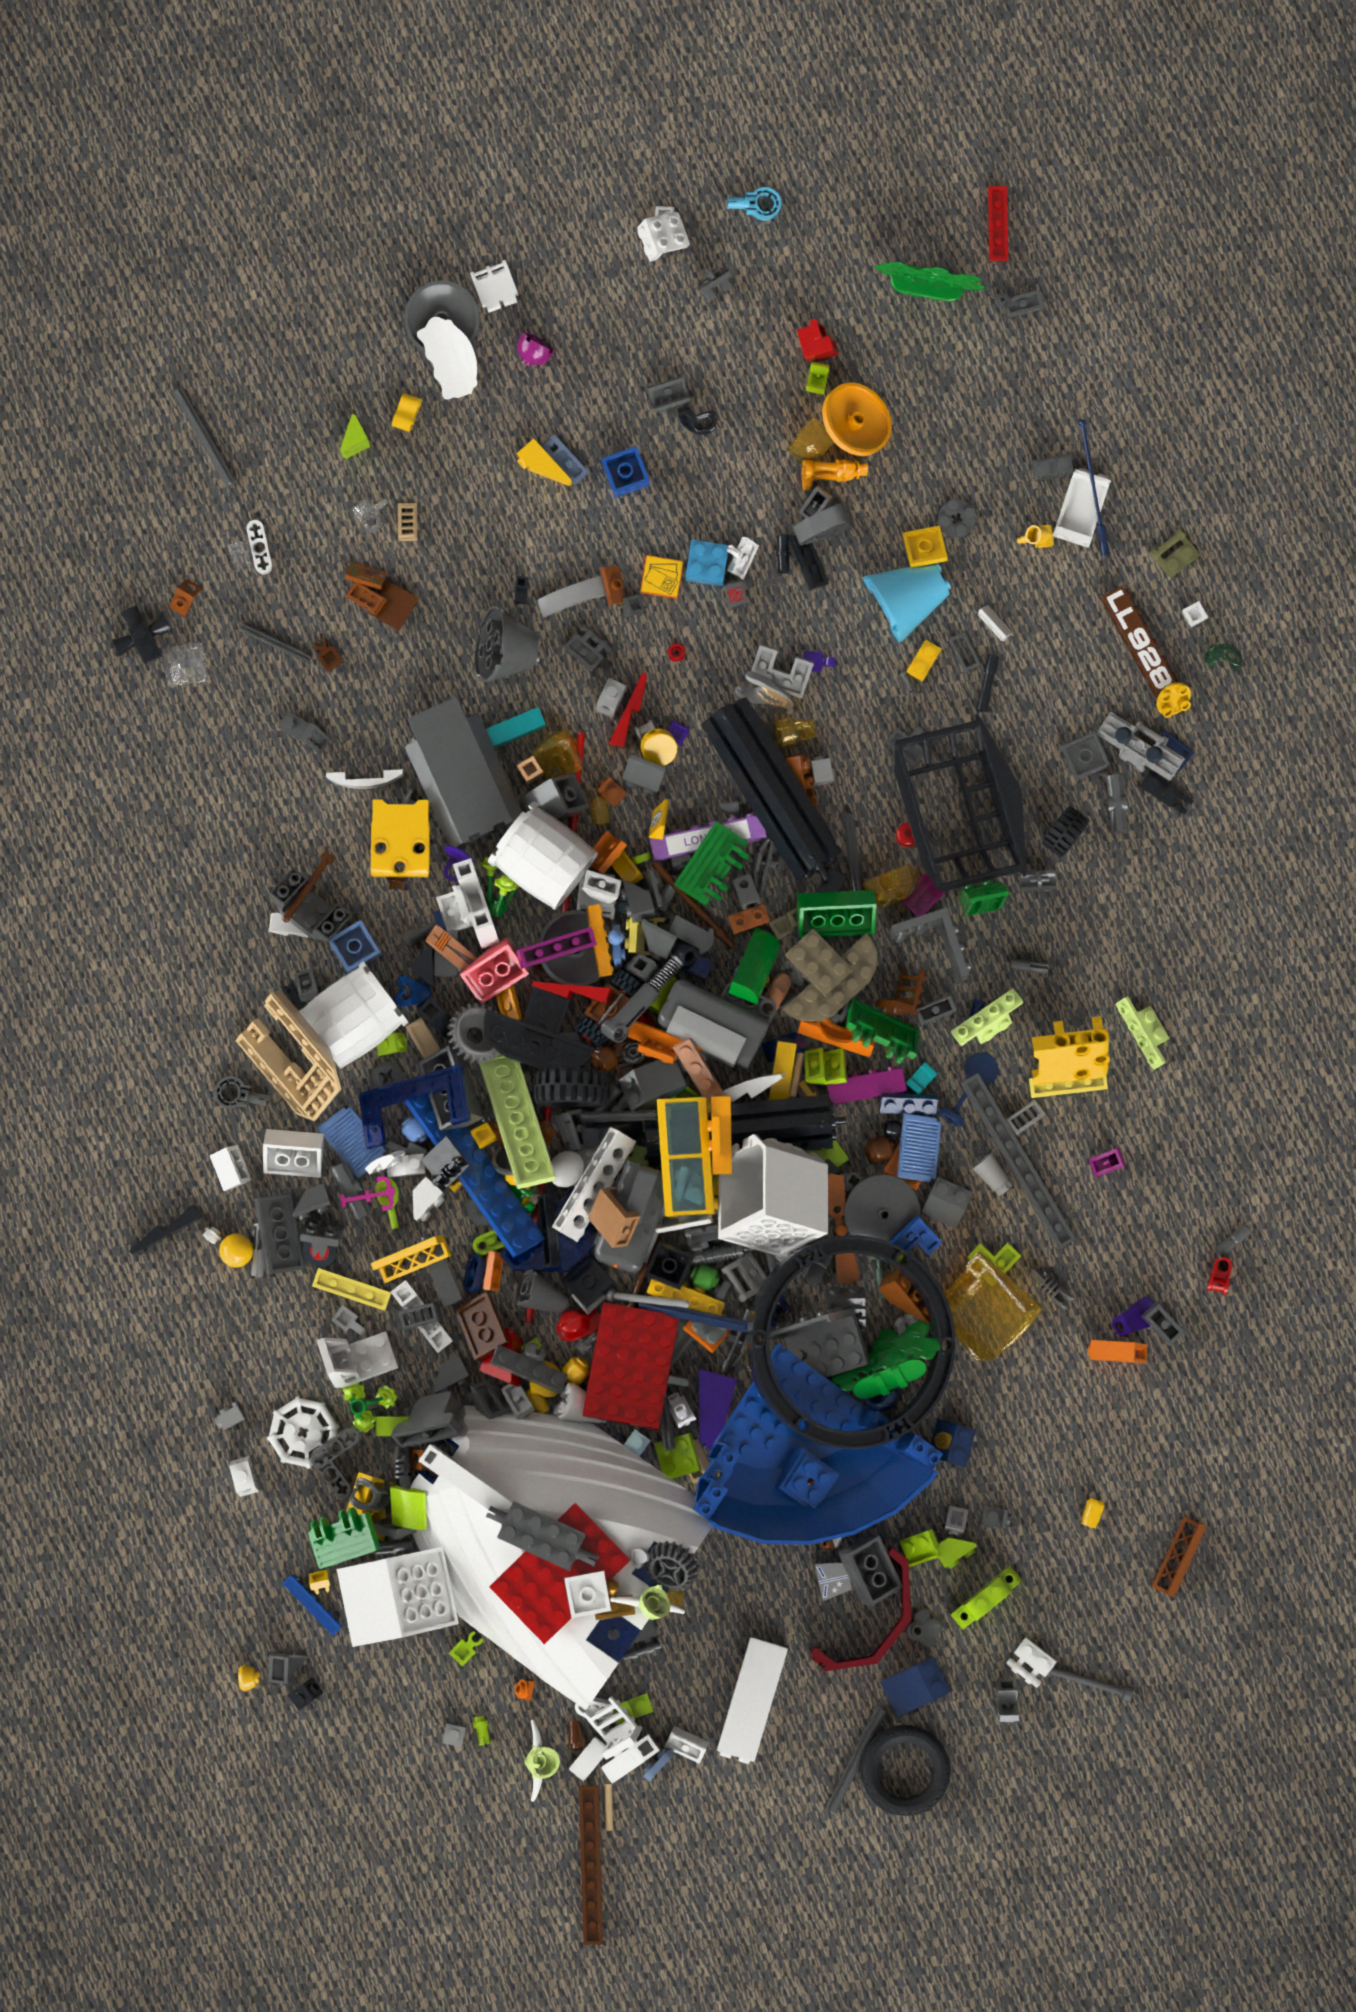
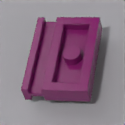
M925 873L900 902L914 915L919 917L927 914L946 891L939 893L928 874Z

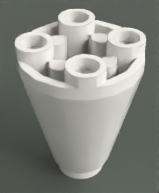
M572 1382L564 1386L562 1393L559 1394L561 1400L559 1404H556L553 1411L557 1418L570 1421L606 1423L605 1420L582 1417L587 1392Z

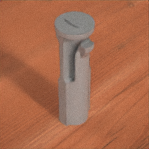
M257 1223L253 1224L257 1230H252L254 1242L251 1276L263 1277L265 1259L259 1225Z

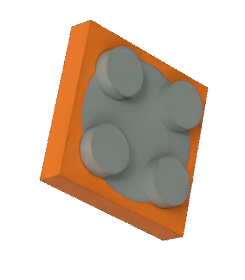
M688 1321L683 1327L684 1331L711 1353L717 1349L728 1333L732 1331L693 1321Z

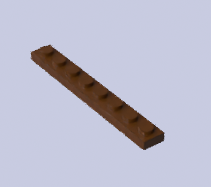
M598 1785L579 1786L583 1945H603Z

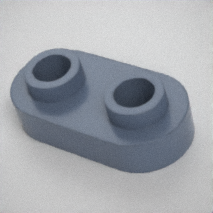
M663 1748L656 1756L659 1759L654 1764L650 1762L644 1768L645 1774L643 1777L649 1782L672 1758L675 1752L671 1748L667 1750Z

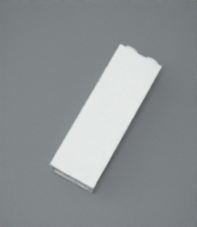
M750 1637L718 1743L717 1751L720 1752V1756L730 1759L731 1755L739 1757L738 1761L749 1764L750 1761L755 1762L788 1648Z

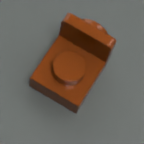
M611 777L602 779L597 785L599 787L597 790L598 794L614 808L627 795V792L615 783Z

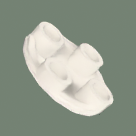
M564 1151L556 1155L551 1161L555 1174V1181L552 1182L557 1187H569L577 1184L585 1168L582 1157L573 1151Z

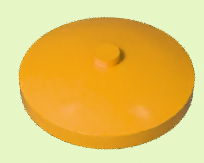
M844 383L833 389L825 398L822 408L823 422L829 436L840 448L853 455L868 456L876 453L886 445L891 435V417L885 403L873 390L858 383Z

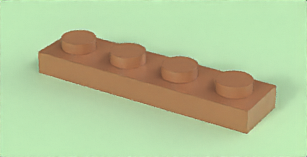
M690 1037L673 1045L674 1051L703 1097H707L711 1101V1097L726 1096Z

